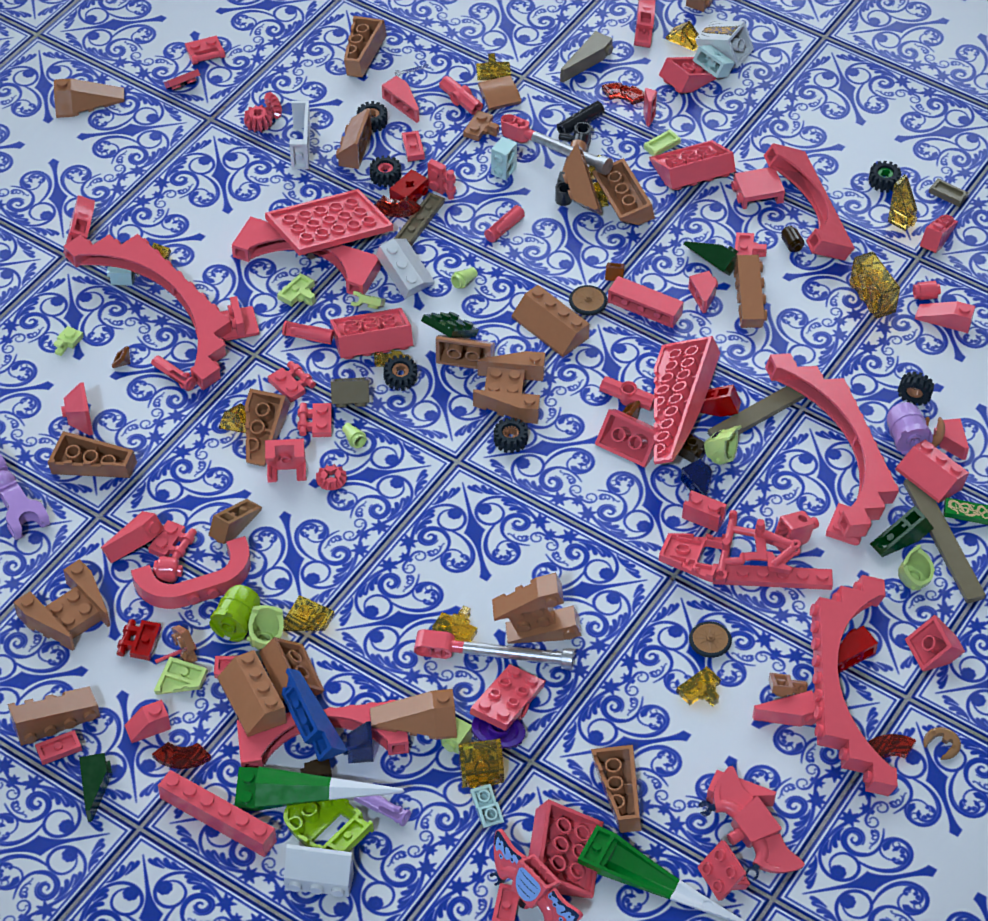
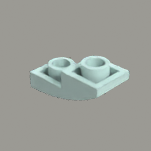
M491 784L470 789V794L483 829L504 823Z

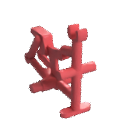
M731 510L725 538L722 540V551L713 581H715L717 575L723 576L724 583L727 581L726 565H742L745 561L751 560L766 561L768 570L771 572L791 574L793 567L785 564L794 556L800 554L801 542L797 539L791 540L765 530L763 519L757 520L755 529L737 526L738 513L735 510ZM734 533L754 537L756 552H742L739 557H730ZM766 543L781 548L784 551L775 557L773 552L766 551Z

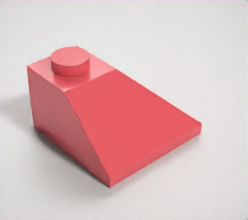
M81 382L63 398L65 406H61L63 418L67 417L68 425L87 435H93L84 382Z
M936 615L932 616L905 638L912 654L924 672L948 665L965 652L957 636Z

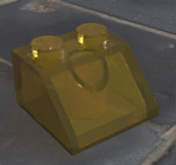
M501 739L458 744L462 788H475L481 785L504 783Z

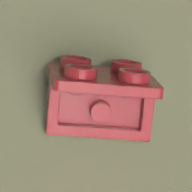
M237 296L230 297V305H227L228 310L221 311L223 315L226 314L231 320V332L225 335L223 340L228 341L259 335L253 306L240 308Z
M721 840L697 867L719 901H722L732 890H746L750 885L745 876L746 871L725 840Z

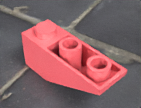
M941 215L926 227L920 247L935 253L938 252L949 238L958 221L954 220L950 215Z

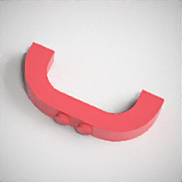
M243 536L226 541L230 560L219 571L176 584H166L156 579L151 566L147 565L131 570L134 587L138 595L145 602L164 609H176L195 605L199 602L224 595L229 588L241 585L249 574L251 561L246 537Z

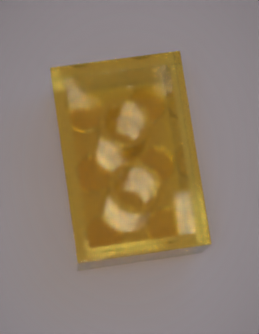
M873 251L854 257L849 282L851 287L859 294V298L865 302L870 313H873L876 319L895 313L900 286Z

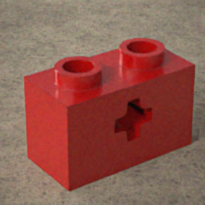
M411 169L389 188L390 201L407 210L418 199L427 194L429 189L428 178Z

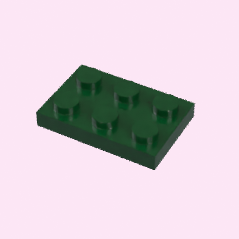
M432 312L431 314H424L421 319L423 323L450 338L476 336L479 329L473 326L472 322L459 319V315L453 312H440V314Z

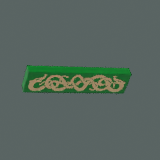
M946 497L944 501V517L988 525V505Z

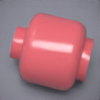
M161 556L158 560L154 561L153 574L160 582L174 583L178 577H182L183 565H180L178 558Z

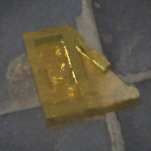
M299 595L283 620V631H325L335 613L333 610Z

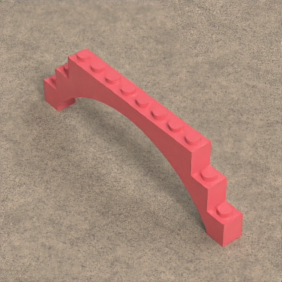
M109 234L95 244H92L89 239L79 235L63 246L65 257L76 268L80 265H100L131 270V272L151 279L170 292L188 313L198 339L195 364L190 368L191 377L196 378V384L202 390H205L221 379V368L217 361L226 355V344L222 338L231 332L230 318L226 314L223 315L217 305L212 304L204 293H200L191 281L188 282L182 272L177 271L169 260H165L157 249H153L147 239L136 234L121 244L118 239H114Z
M791 353L770 354L765 368L771 381H778L814 402L837 424L851 445L859 470V491L856 501L848 510H843L837 524L844 538L866 536L872 524L871 520L880 519L885 510V504H892L899 489L884 461V457L877 447L876 441L873 439L863 414L857 406L856 400L851 394L850 387L844 378L824 379L818 366L797 367V363L794 361Z
M862 575L854 583L853 588L840 586L837 592L833 593L831 599L819 597L815 604H812L810 607V616H812L810 631L813 636L811 642V649H813L812 666H814L812 682L815 684L813 700L815 701L814 718L816 719L815 736H817V745L839 750L841 768L864 773L863 782L865 783L866 792L889 796L898 786L897 768L891 767L873 749L858 729L844 700L838 674V651L847 624L861 611L871 606L877 607L885 597V581L883 579Z

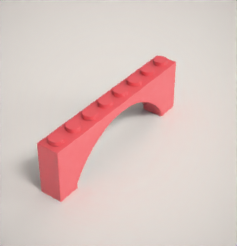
M773 143L763 155L768 166L792 182L808 199L817 215L819 228H815L806 240L811 252L845 261L855 248L806 152Z
M251 216L232 243L233 257L246 262L263 254L293 250L269 222ZM342 244L321 251L311 252L328 260L341 272L346 281V291L352 295L353 291H358L365 295L381 269V263L375 254Z
M397 700L323 709L334 728H343L364 734L383 746L388 751V755L409 753L407 732H391L371 727L370 708ZM290 712L286 713V724L247 737L242 725L237 720L241 767H263L276 749L300 734Z

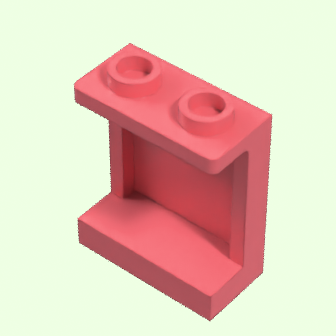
M768 167L734 173L731 187L736 192L737 202L741 203L743 209H747L748 202L773 197L777 204L784 203L785 189L775 169Z

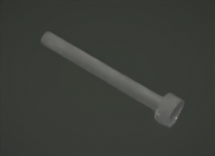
M425 64L403 71L396 70L395 76L400 77L401 74L427 68L429 65Z

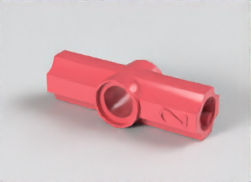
M448 76L442 78L439 87L450 96L454 105H461L473 115L478 110L481 111L483 104L472 95L468 86H461Z
M604 376L599 391L620 399L621 404L625 406L639 400L641 408L649 411L653 410L655 395L638 389L634 382H620Z

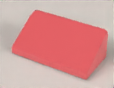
M645 88L643 114L646 126L649 127L656 115L657 91Z

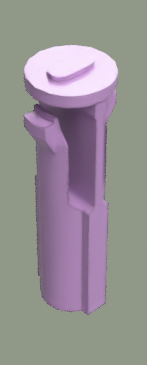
M379 795L354 798V801L377 813H382L401 826H405L411 816L410 810H404L401 806H396Z

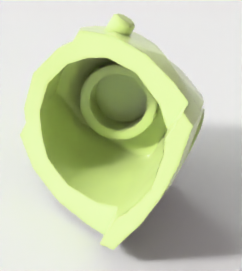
M741 425L720 430L704 442L706 455L712 462L721 465L733 461L737 452L738 430L742 428Z
M917 545L908 553L898 569V577L901 582L911 590L917 591L926 587L931 582L935 571L933 562L920 548L921 545Z
M269 605L253 606L248 624L249 636H247L246 641H250L252 647L261 651L273 637L281 639L284 628L283 610Z

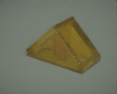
M687 21L674 27L667 34L666 39L695 51L698 47L695 38L699 33L692 23Z
M240 403L225 411L220 421L219 429L246 433L245 406Z

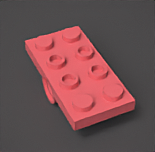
M509 664L473 704L470 714L507 731L517 718L520 720L524 718L531 701L544 688L545 680Z

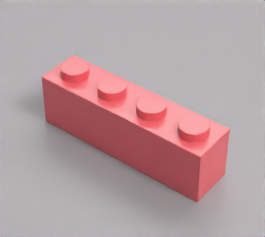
M620 276L616 278L608 290V303L671 328L675 326L683 312V301Z

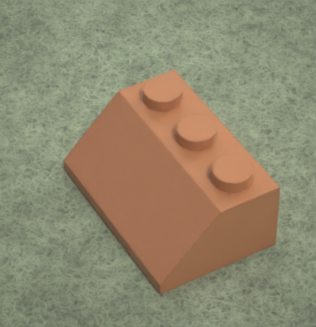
M367 108L352 117L349 125H346L345 136H342L340 142L341 147L337 148L336 151L339 166L359 169L372 135L371 109Z
M446 335L436 336L437 364L478 369V359L495 356L494 342L459 337L450 338Z
M273 637L259 652L262 663L266 667L269 678L281 700L284 701L282 689L287 687L288 675L286 673L288 668L301 672L315 696L324 692L303 644Z

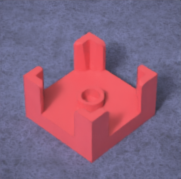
M304 438L265 440L268 483L277 482V470L296 469L297 481H306Z

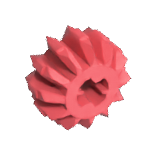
M255 105L245 111L244 124L248 130H253L254 133L256 131L262 133V130H268L272 126L273 115L268 107Z

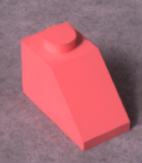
M710 271L689 276L688 289L702 313L707 312L715 297L716 287H718L717 279L712 276Z
M961 419L943 420L945 435L939 447L962 460H966L969 446ZM937 427L934 428V435H936Z
M162 700L142 706L124 725L131 743L171 729L169 715Z

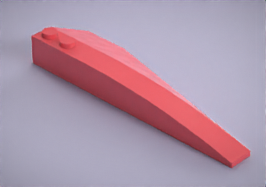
M713 336L664 344L660 349L654 366V395L656 396L654 399V430L657 431L654 435L655 465L674 461L697 420L720 356V350Z

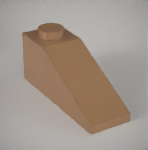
M245 499L213 515L208 536L223 544L226 541L235 539L257 516L262 507Z

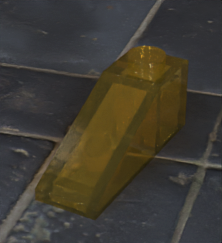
M904 174L894 184L888 222L906 231L910 226H914L917 221V206L908 176Z

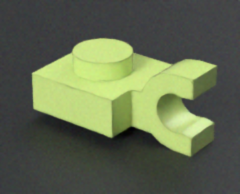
M353 291V295H357L359 301L351 302L352 306H360L366 303L368 304L367 307L378 309L379 306L385 305L386 299Z
M67 326L54 342V346L58 347L55 350V354L62 356L68 347L73 349L83 339V332Z

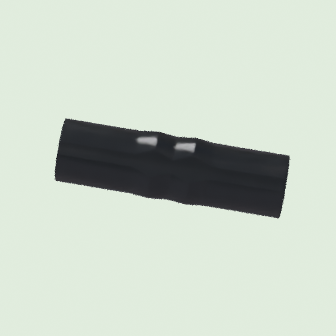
M596 101L558 123V133L570 134L574 131L577 123H589L604 114L605 109L602 103Z

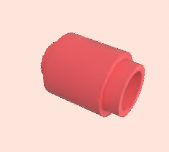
M936 281L918 282L916 285H913L914 299H937L938 295L941 294L940 284H937Z

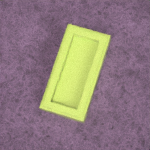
M669 129L644 143L643 148L649 154L655 156L680 144L681 138Z

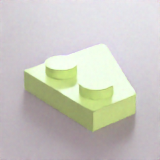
M169 657L154 692L160 695L200 690L208 674V669Z

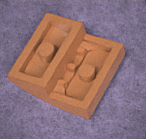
M511 76L478 83L488 111L521 104L519 92Z

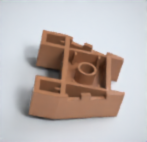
M524 351L478 359V376H486L484 390L473 389V406L483 410L490 409L502 417L506 415L515 418V421L520 419L521 423L538 424L540 395L523 394L525 380L543 381L545 353Z
M80 559L63 569L66 584L71 590L47 606H44L31 591L14 601L18 618L29 629L43 633V636L46 638H52L60 642V645L72 651L75 649L73 639L98 622L102 621L107 627L110 626L108 612L93 574Z
M556 572L536 577L530 580L531 584L525 587L520 585L515 588V592L507 596L502 594L492 599L494 620L497 621L505 618L510 620L505 622L508 644L562 641L582 636L580 618L574 605L556 610L553 609L557 605L564 604L562 583Z

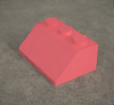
M609 409L595 445L642 467H646L654 456V435L657 431L654 430V426L619 410Z
M926 439L913 446L895 469L938 503L944 501L946 497L949 498L961 491L969 474L961 465L957 464Z

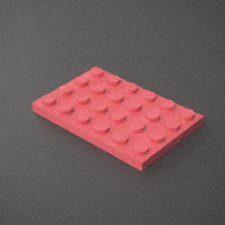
M359 189L265 213V219L299 256L393 231V224Z

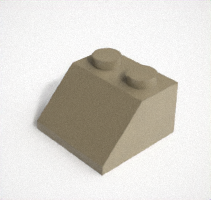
M369 377L331 379L332 404H336V407H347V404L354 403L356 407L366 406V403H369Z

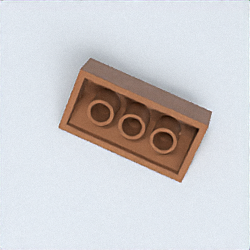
M624 158L613 162V167L607 175H603L596 170L592 172L620 221L640 225L655 218L650 200Z
M536 285L524 294L512 314V318L562 357L589 339L590 324L539 285Z
M255 650L235 656L217 678L247 737L286 724L285 706Z

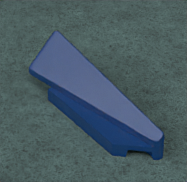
M288 668L286 670L288 683L287 687L282 689V697L304 743H313L318 761H324L347 751L346 746L301 672Z

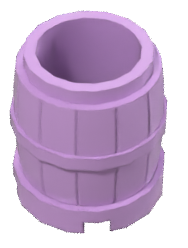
M903 402L889 410L887 425L898 452L901 451L906 456L913 446L926 439L932 443L933 434L926 424L925 417L916 405Z

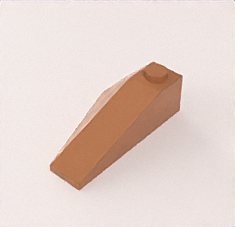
M71 78L55 79L54 100L56 118L78 116L79 112L88 110V112H91L99 106L108 107L124 102V87Z

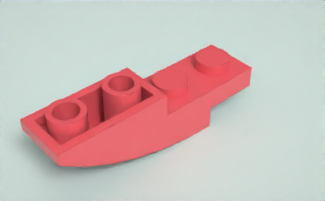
M638 0L634 38L635 46L649 48L651 46L655 0Z
M80 195L77 196L66 244L79 235L87 239L95 200Z

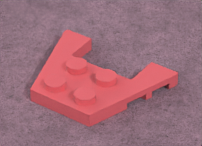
M668 533L659 553V561L706 581L713 582L717 566L699 563L705 547L722 549V540L725 538V534H722V537H713L710 534H706L705 537H694V534Z

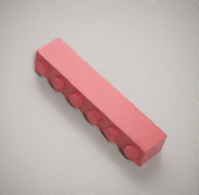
M172 770L158 784L160 799L263 857L268 854L277 842L274 827Z

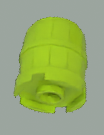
M235 585L229 588L220 599L216 610L210 616L209 625L211 629L222 638L224 635L230 637L229 641L240 642L244 640L248 633L253 606L261 605L260 597L253 589L244 585Z

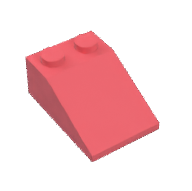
M694 57L666 58L659 73V76L664 79L665 83L672 85L675 91L681 94L692 93L717 79L693 61Z

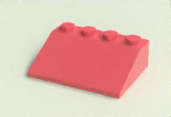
M713 140L649 157L664 184L672 190L682 189V186L686 185L694 186L701 181H712L715 177L719 176L727 177L730 173L736 172L733 152Z
M402 308L330 320L338 353L344 359H352L357 355L370 356L375 352L387 353L392 349L405 350L409 346H413L411 324Z
M548 799L535 811L529 855L535 854L561 881L557 887L561 895L592 899L597 872L579 864L578 857L596 825L603 827V822Z

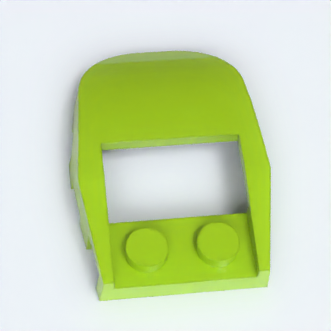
M347 799L291 805L286 807L283 814L284 822L289 831L306 847L350 852L369 832L372 833L374 831L373 822L371 820L369 822L364 820L362 812L350 805ZM340 815L349 820L323 846L313 842Z

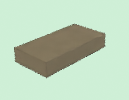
M939 178L929 188V193L958 207L962 205L969 194Z

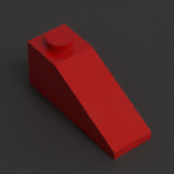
M734 384L708 389L700 413L720 417L738 414L741 400Z
M864 626L849 631L840 644L838 651V674L876 654L878 642Z

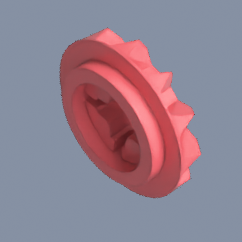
M272 92L266 93L264 96L266 107L271 111L273 118H280L282 107L278 98Z
M326 464L324 468H319V472L316 473L317 484L325 490H337L347 480L346 471L342 469V466L336 467L335 464L333 466ZM328 474H329V475H333V474H334V475H335V478H333V477L328 478Z

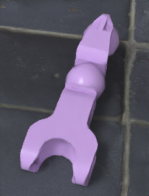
M0 455V498L8 510L6 513L8 530L13 538L18 540L23 537L22 525L25 522L34 521L43 528L50 525L49 516L41 502L26 497L16 482L14 474L8 471L5 459Z

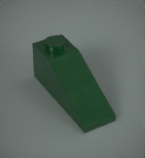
M684 242L686 247L730 276L733 272L737 253L739 252L733 247L729 246L726 248L719 244Z
M914 506L872 541L870 545L881 557H884L920 541L934 528L923 513Z
M105 753L79 757L88 822L94 819L109 783L108 773H112L110 760L106 761Z

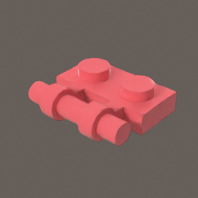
M431 159L428 162V188L442 195L446 192L448 199H454L456 187L454 186L456 176L454 171H446V165Z
M289 361L287 367L290 370L286 371L283 367L268 376V382L292 403L306 394L305 386L313 388L316 383L308 373L305 374L302 371V367L299 364ZM298 376L300 380L296 381L294 377Z
M300 403L297 411L299 435L306 436L307 432H312V437H331L332 404L313 403V409H308L306 403ZM312 418V422H307V419Z
M167 520L163 526L164 530L156 536L148 550L149 553L158 557L172 554L171 557H176L179 560L185 555L188 545L194 542L197 531L191 528L188 533H185V526Z

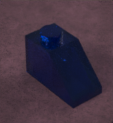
M699 459L682 468L681 481L690 492L692 490L708 497L712 475L711 467L705 464L702 459Z
M368 721L346 734L347 743H344L347 751L343 754L344 756L348 755V763L373 762L371 721Z

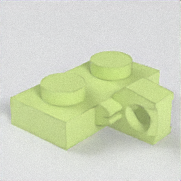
M300 273L277 294L278 300L291 307L297 301H304L305 304L312 306L316 303V295L310 290L315 286L314 280Z

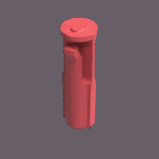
M515 205L484 232L486 239L494 243L525 216L524 210L520 206Z
M285 321L282 327V335L332 344L334 332L331 329Z
M159 355L152 359L151 364L179 383L182 389L190 391L195 387L196 378L190 377V373H184Z

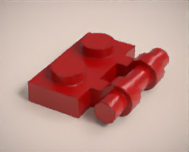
M130 619L123 628V637L117 644L118 650L116 654L123 657L125 652L130 650V657L150 661L162 629L161 623L141 620L140 625L135 626L136 621ZM136 635L134 641H130L131 637Z

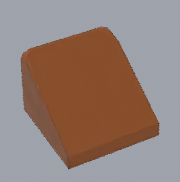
M608 262L605 280L615 281L618 276L623 278L625 264Z

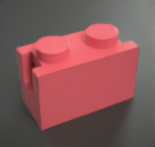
M691 490L689 501L685 500L683 503L682 518L718 532L726 517L727 504Z

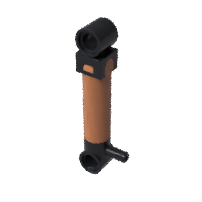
M579 122L574 127V135L560 133L558 139L571 142L570 146L573 147L578 144L586 152L591 142V125L586 122ZM563 169L559 173L555 186V202L558 205L567 206L571 204L572 200L568 194V190H570L569 185L565 183L563 174H565Z

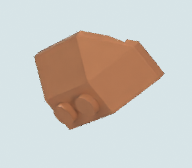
M578 144L574 145L563 167L565 172L563 178L570 188L568 190L569 197L577 204L601 214L602 210L583 150Z

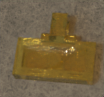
M495 53L488 54V62L476 64L477 80H492L511 76L510 63L496 62Z
M464 605L458 612V615L454 613L450 616L442 612L432 626V630L453 634L457 641L471 642L477 634V628L470 625V620H468L471 616V609Z
M706 666L678 686L676 693L689 705L698 699H705L713 707L719 703V695L715 687L720 684L721 679Z

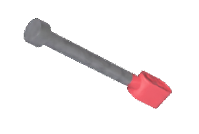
M506 114L501 117L502 135L520 143L531 140L567 156L570 155L573 146L530 129L527 120L512 114ZM583 151L586 163L595 167L597 172L607 175L613 167V160L604 155L597 157Z
M427 629L417 632L414 652L424 657L448 659L452 656V652L558 664L561 665V669L572 670L574 650L563 649V653L457 641L455 636L449 632Z

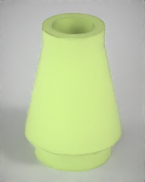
M471 267L454 272L451 276L453 286L455 288H464L471 280L477 277V270Z
M346 423L342 427V431L351 447L361 448L365 445L367 438L363 431L354 427L351 423Z

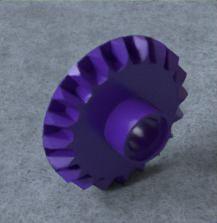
M477 717L472 721L471 732L474 734V738L478 739L479 743H485V747H492L493 750L495 748L500 750L504 748L510 750L512 747L517 748L518 744H522L525 737V728L518 719L513 722L507 731Z

